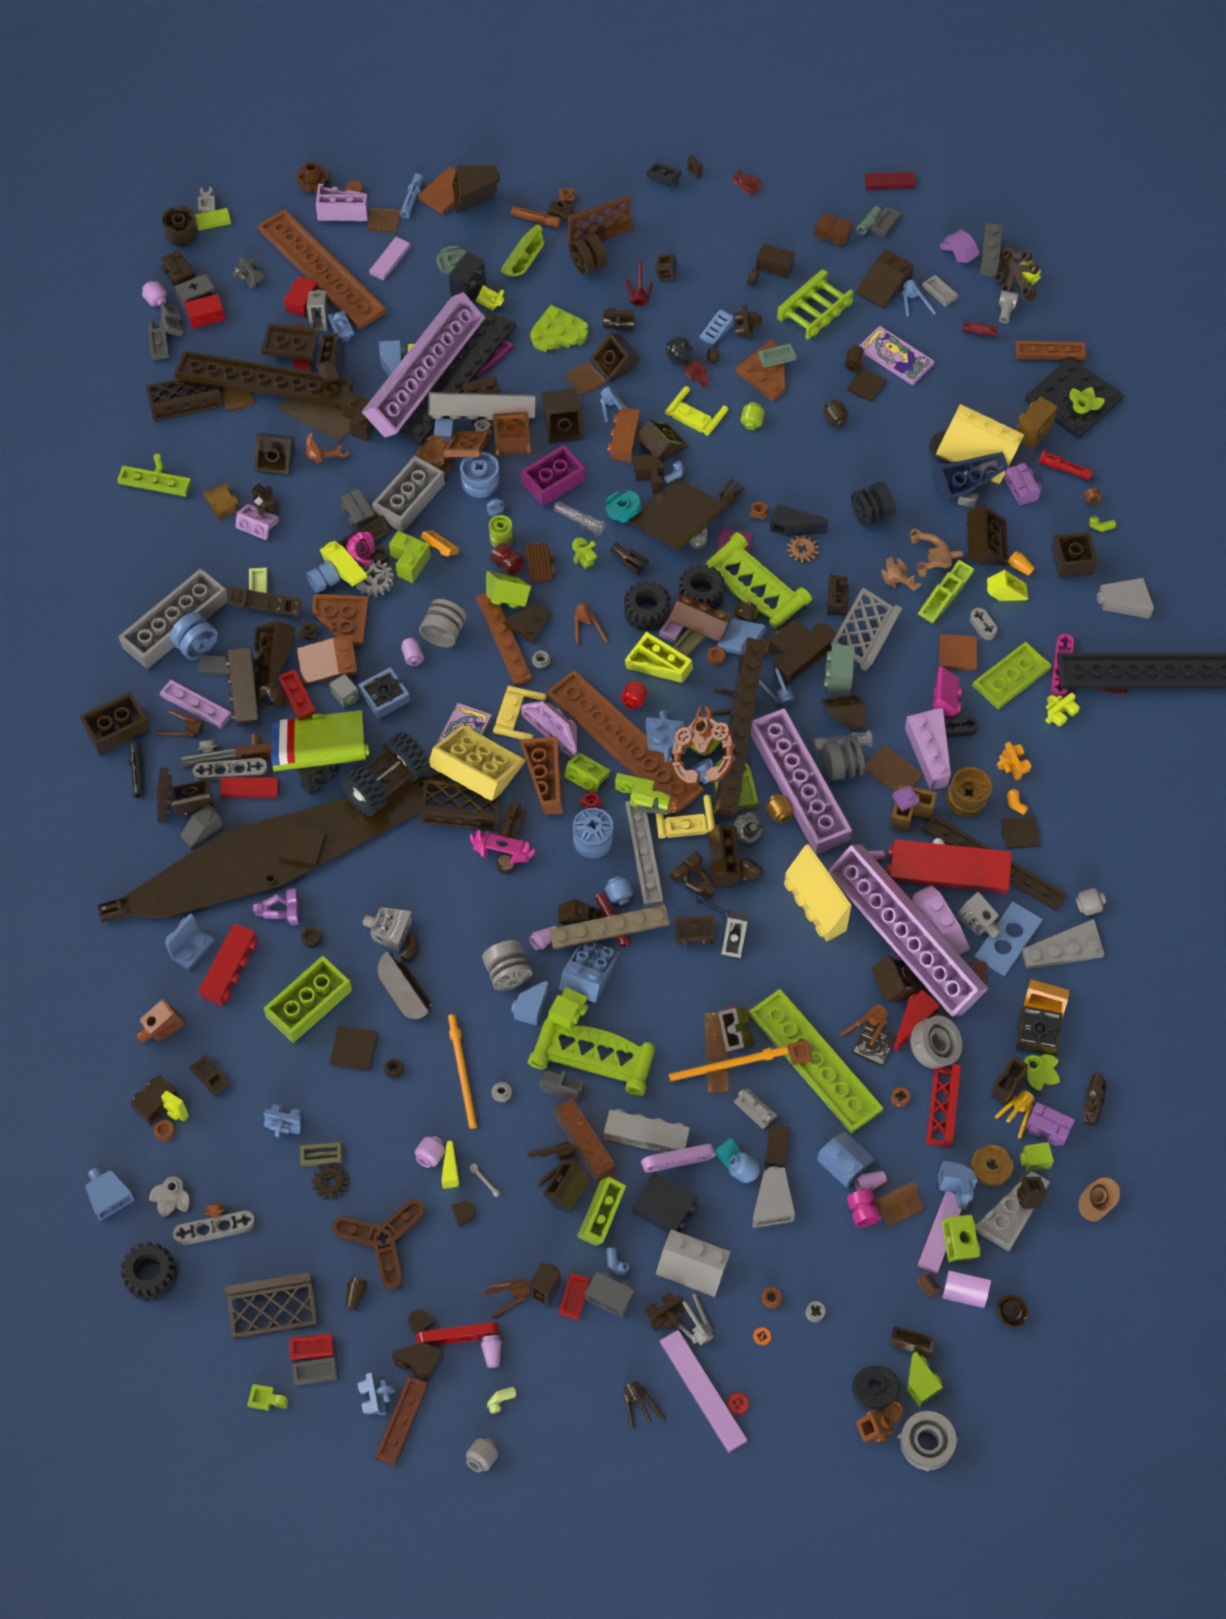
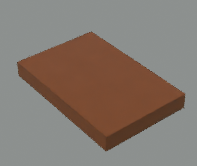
M449 166L417 195L418 200L444 215L455 204L452 187L455 169Z
M456 431L444 450V456L479 457L490 439V431Z

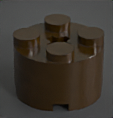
M179 206V208L174 209L172 207L163 214V229L165 237L170 243L180 247H187L189 243L196 239L199 231L196 217L190 208Z

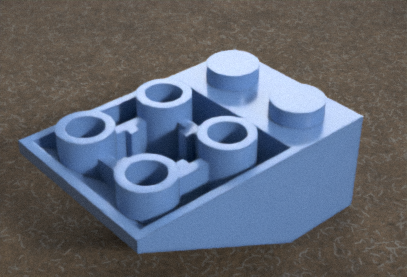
M594 942L580 944L562 971L559 990L564 991L565 987L587 996L588 1001L596 1003L620 952Z

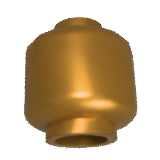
M779 794L769 798L766 810L772 821L783 824L791 820L794 807L789 798Z

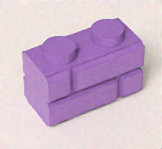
M1025 463L1007 468L1004 479L1018 504L1021 506L1028 502L1037 501L1041 492V485L1034 480L1032 469H1028Z
M1036 1102L1025 1129L1033 1136L1047 1138L1048 1142L1058 1146L1060 1144L1063 1146L1075 1119Z

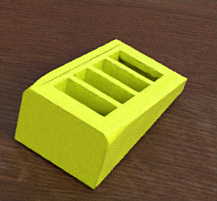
M447 1141L441 1179L443 1189L459 1186L452 1141Z

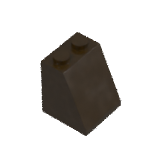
M457 165L452 182L456 213L493 198L494 192L497 191V182H500V173L497 172L496 165Z
M576 389L541 392L542 410L548 442L583 439L581 406Z

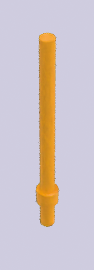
M451 1014L448 1016L450 1025L449 1035L450 1040H453L469 1129H476L477 1122L461 1044V1029L458 1028L456 1015Z
M787 1046L775 1049L767 1048L763 1049V1052L670 1073L669 1079L672 1082L764 1059L769 1061L773 1060V1057L789 1054Z

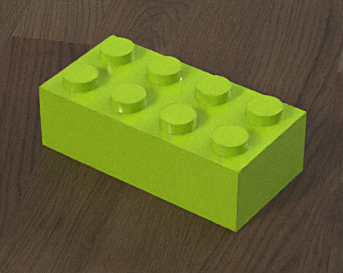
M322 956L263 1008L266 1018L294 1044L352 991L351 983L334 965Z

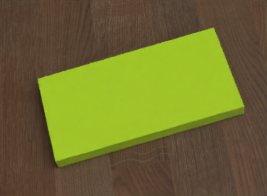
M1024 642L976 679L972 686L999 710L1049 671L1052 665L1027 642Z

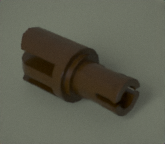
M733 478L729 480L719 494L720 501L727 504V507L734 505L745 490L742 487L734 496V492L740 485L737 482L730 492L727 491L734 481Z
M617 542L613 544L615 548L612 546L610 548V552L622 559V564L637 575H640L641 572L630 563L641 570H644L645 566L636 560L635 557L647 565L649 563V560L633 549L626 550Z

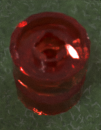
M505 542L496 546L490 556V560L498 567H501L509 576L515 575L524 564V558Z

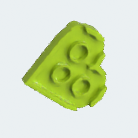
M550 305L530 332L533 347L539 351L547 352V350L554 348L558 350L561 346L570 347V345L577 344L580 346L588 337V324L582 319Z

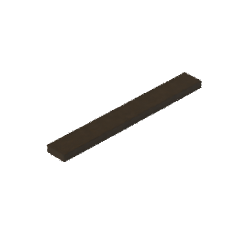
M933 815L923 829L924 833L934 839H942L946 845L990 849ZM1011 861L1009 884L1052 910L1057 911L1067 894Z

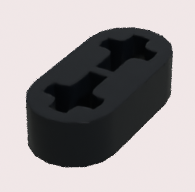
M972 716L949 718L944 721L946 736L951 738L974 735L978 728V721Z

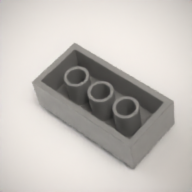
M414 456L373 502L372 507L376 517L382 515L388 525L403 533L445 485L444 472Z

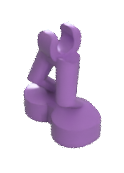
M297 888L287 889L286 899L276 894L263 900L262 904L253 905L256 917H264V919L287 918L291 926L300 925V904ZM281 902L287 906V910L274 911L270 910V906Z

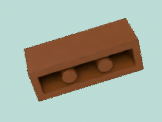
M622 408L619 409L618 414L614 415L613 424H615V428L611 429V438L613 439L612 442L608 443L610 460L631 463L640 423V410Z

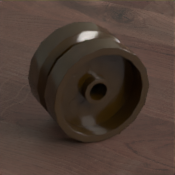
M594 232L585 234L582 239L576 238L569 242L570 256L581 275L587 276L593 273L594 269L600 270L607 266L608 259L605 248Z

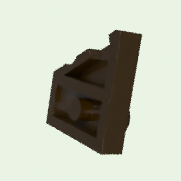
M536 603L506 618L503 624L532 643L552 613Z

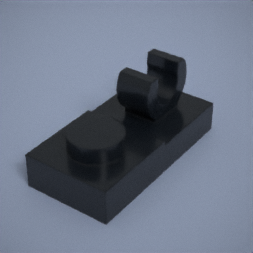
M656 162L646 171V175L648 178L665 182L667 186L672 184L673 188H675L679 184L678 178L682 175V172L679 169Z

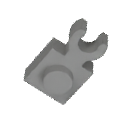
M209 187L208 192H203V188H200L201 196L198 197L199 214L215 211V196H213L212 187Z

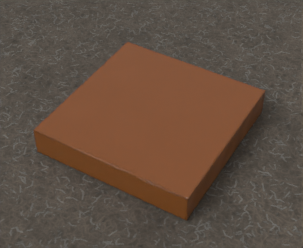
M940 634L939 666L949 670L976 671L977 637Z

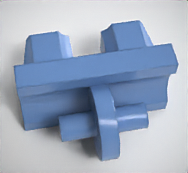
M344 310L335 314H328V320L334 333H339L342 343L350 341V337L354 336V332Z
M275 1104L270 1110L265 1109L264 1127L274 1130L275 1137L280 1138L282 1133L300 1135L301 1110L292 1109L287 1114L283 1113V1107Z
M372 1372L366 1374V1379L358 1382L360 1394L365 1395L369 1393L370 1400L364 1401L361 1404L363 1413L367 1415L375 1413L381 1416L386 1415V1403L390 1402L389 1395L395 1392L394 1386H388L387 1380H381L379 1375L375 1376Z

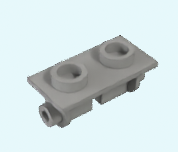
M748 1088L746 1090L742 1089L738 1094L739 1097L734 1101L762 1129L777 1117Z

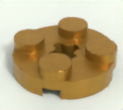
M990 1144L981 1149L979 1148L974 1153L971 1160V1170L976 1175L977 1180L983 1185L1000 1187L1010 1178L1013 1171V1161L1004 1148ZM993 1161L998 1168L991 1170L986 1163L990 1164Z

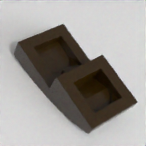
M206 1054L189 1067L214 1097L231 1084Z

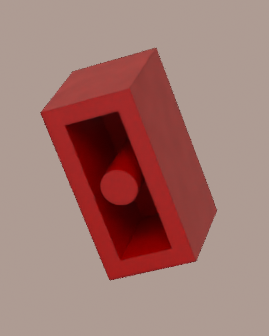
M299 276L296 282L292 283L289 294L285 295L284 304L286 312L305 318L308 313V294L310 291L319 290L318 283Z
M218 294L185 302L192 329L225 320Z

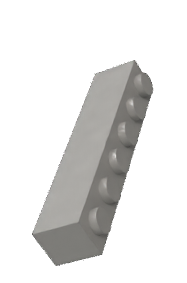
M429 392L428 414L432 415V418L442 419L443 416H450V419H460V416H467V419H478V416H482L486 420H495V417H502V420H513V417H520V420L529 421L530 418H535V396L530 394Z

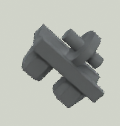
M239 256L240 263L234 268L233 276L236 280L245 281L251 289H254L257 282L263 281L264 273L262 270L255 271L256 263L253 259L247 260L244 256Z

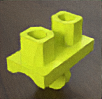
M1070 693L1063 699L1060 695L1058 697L1050 695L1047 698L1048 705H1046V709L1049 711L1045 721L1048 724L1054 722L1060 727L1068 718L1063 714L1065 711L1071 716L1076 715L1080 709L1074 701L1076 696Z

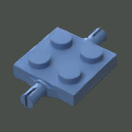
M662 710L659 712L660 719L648 717L646 719L648 750L664 753V761L667 762L668 760V762H671L675 734L680 728L684 727V721L668 720L667 711L663 712Z

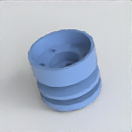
M587 808L582 810L575 816L573 821L574 847L583 857L590 859L605 856L612 848L613 820L602 809Z

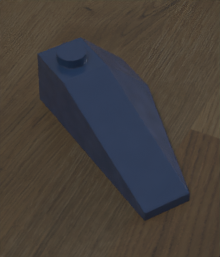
M1003 452L940 465L934 470L932 477L937 491L947 500L969 494L1007 470L1008 465Z

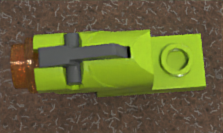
M617 773L615 790L631 793V806L638 807L640 812L666 815L670 813L675 814L678 798L657 790L654 791V781Z

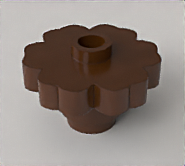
M315 162L306 163L305 166L300 168V172L296 173L297 185L301 186V190L307 193L317 192L318 183L323 184L325 188L330 183L329 172L325 170L324 166Z

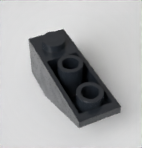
M778 504L771 519L770 531L784 536L827 533L829 520Z

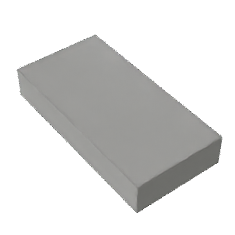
M936 275L923 282L922 287L945 307L958 299V294Z

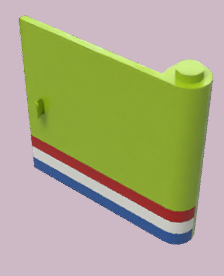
M362 710L325 715L313 714L311 717L300 721L297 718L272 721L271 759L274 772L364 761L366 756H370L368 744L364 745Z

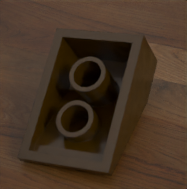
M885 249L874 262L858 287L856 294L884 310L903 289L904 283L912 279L914 264Z

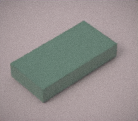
M791 343L758 351V357L763 368L794 361L797 357Z

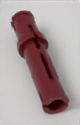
M605 892L595 896L594 899L604 917L617 915ZM627 934L616 937L620 948L627 947L631 943Z

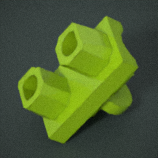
M581 537L573 541L572 548L576 552L573 558L575 564L580 562L584 569L594 564V560L597 558L594 551L596 546L594 541H591L589 545Z

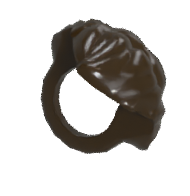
M266 683L258 687L257 701L261 707L274 709L277 706H284L286 701L284 691L277 684ZM268 694L275 704L265 705L261 700L262 696Z

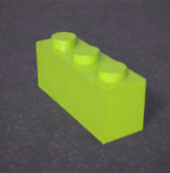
M610 1177L600 1180L577 1235L578 1238L594 1246L604 1242L626 1185Z

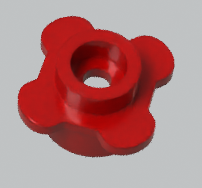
M595 792L587 793L580 799V804L584 805L586 809L600 808L603 804Z

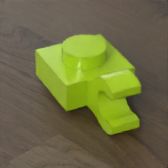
M253 1384L247 1406L270 1411L271 1405L287 1409L289 1400L287 1396L275 1395L273 1387Z

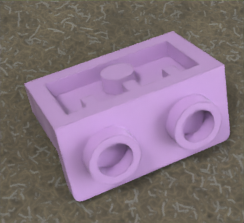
M247 504L237 512L235 527L266 540L269 536V530L278 523L279 516L267 511L260 515L257 512V507Z

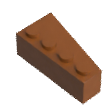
M557 736L519 740L544 815L564 813L561 751Z

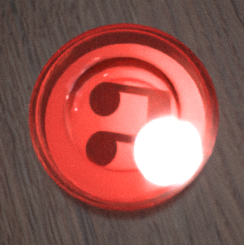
M742 1392L732 1393L727 1402L729 1411L735 1415L744 1414L749 1407L747 1395Z

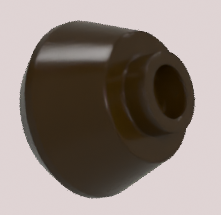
M747 601V603L743 602L735 608V616L740 620L757 622L758 610L754 603Z
M747 857L741 859L742 880L747 883L749 881L754 882L763 876V869L760 865Z

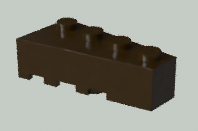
M251 648L228 650V656L225 657L226 667H230V674H227L228 685H232V692H229L230 703L234 704V710H231L232 721L236 722L237 727L260 724L258 701L256 699L257 688L254 681L256 679L254 657Z

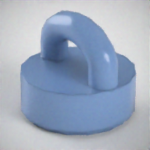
M493 499L488 502L487 512L490 516L495 517L504 514L505 508L502 500Z

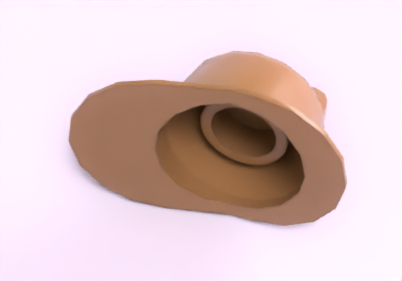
M1107 1177L1099 1178L1090 1183L1079 1198L1078 1204L1081 1215L1091 1222L1103 1218L1119 1201L1120 1189L1118 1184L1113 1179Z

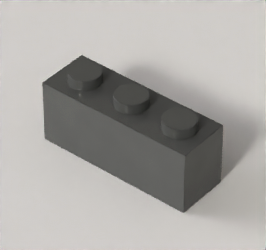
M989 223L985 225L979 275L994 277L997 273L1003 225Z

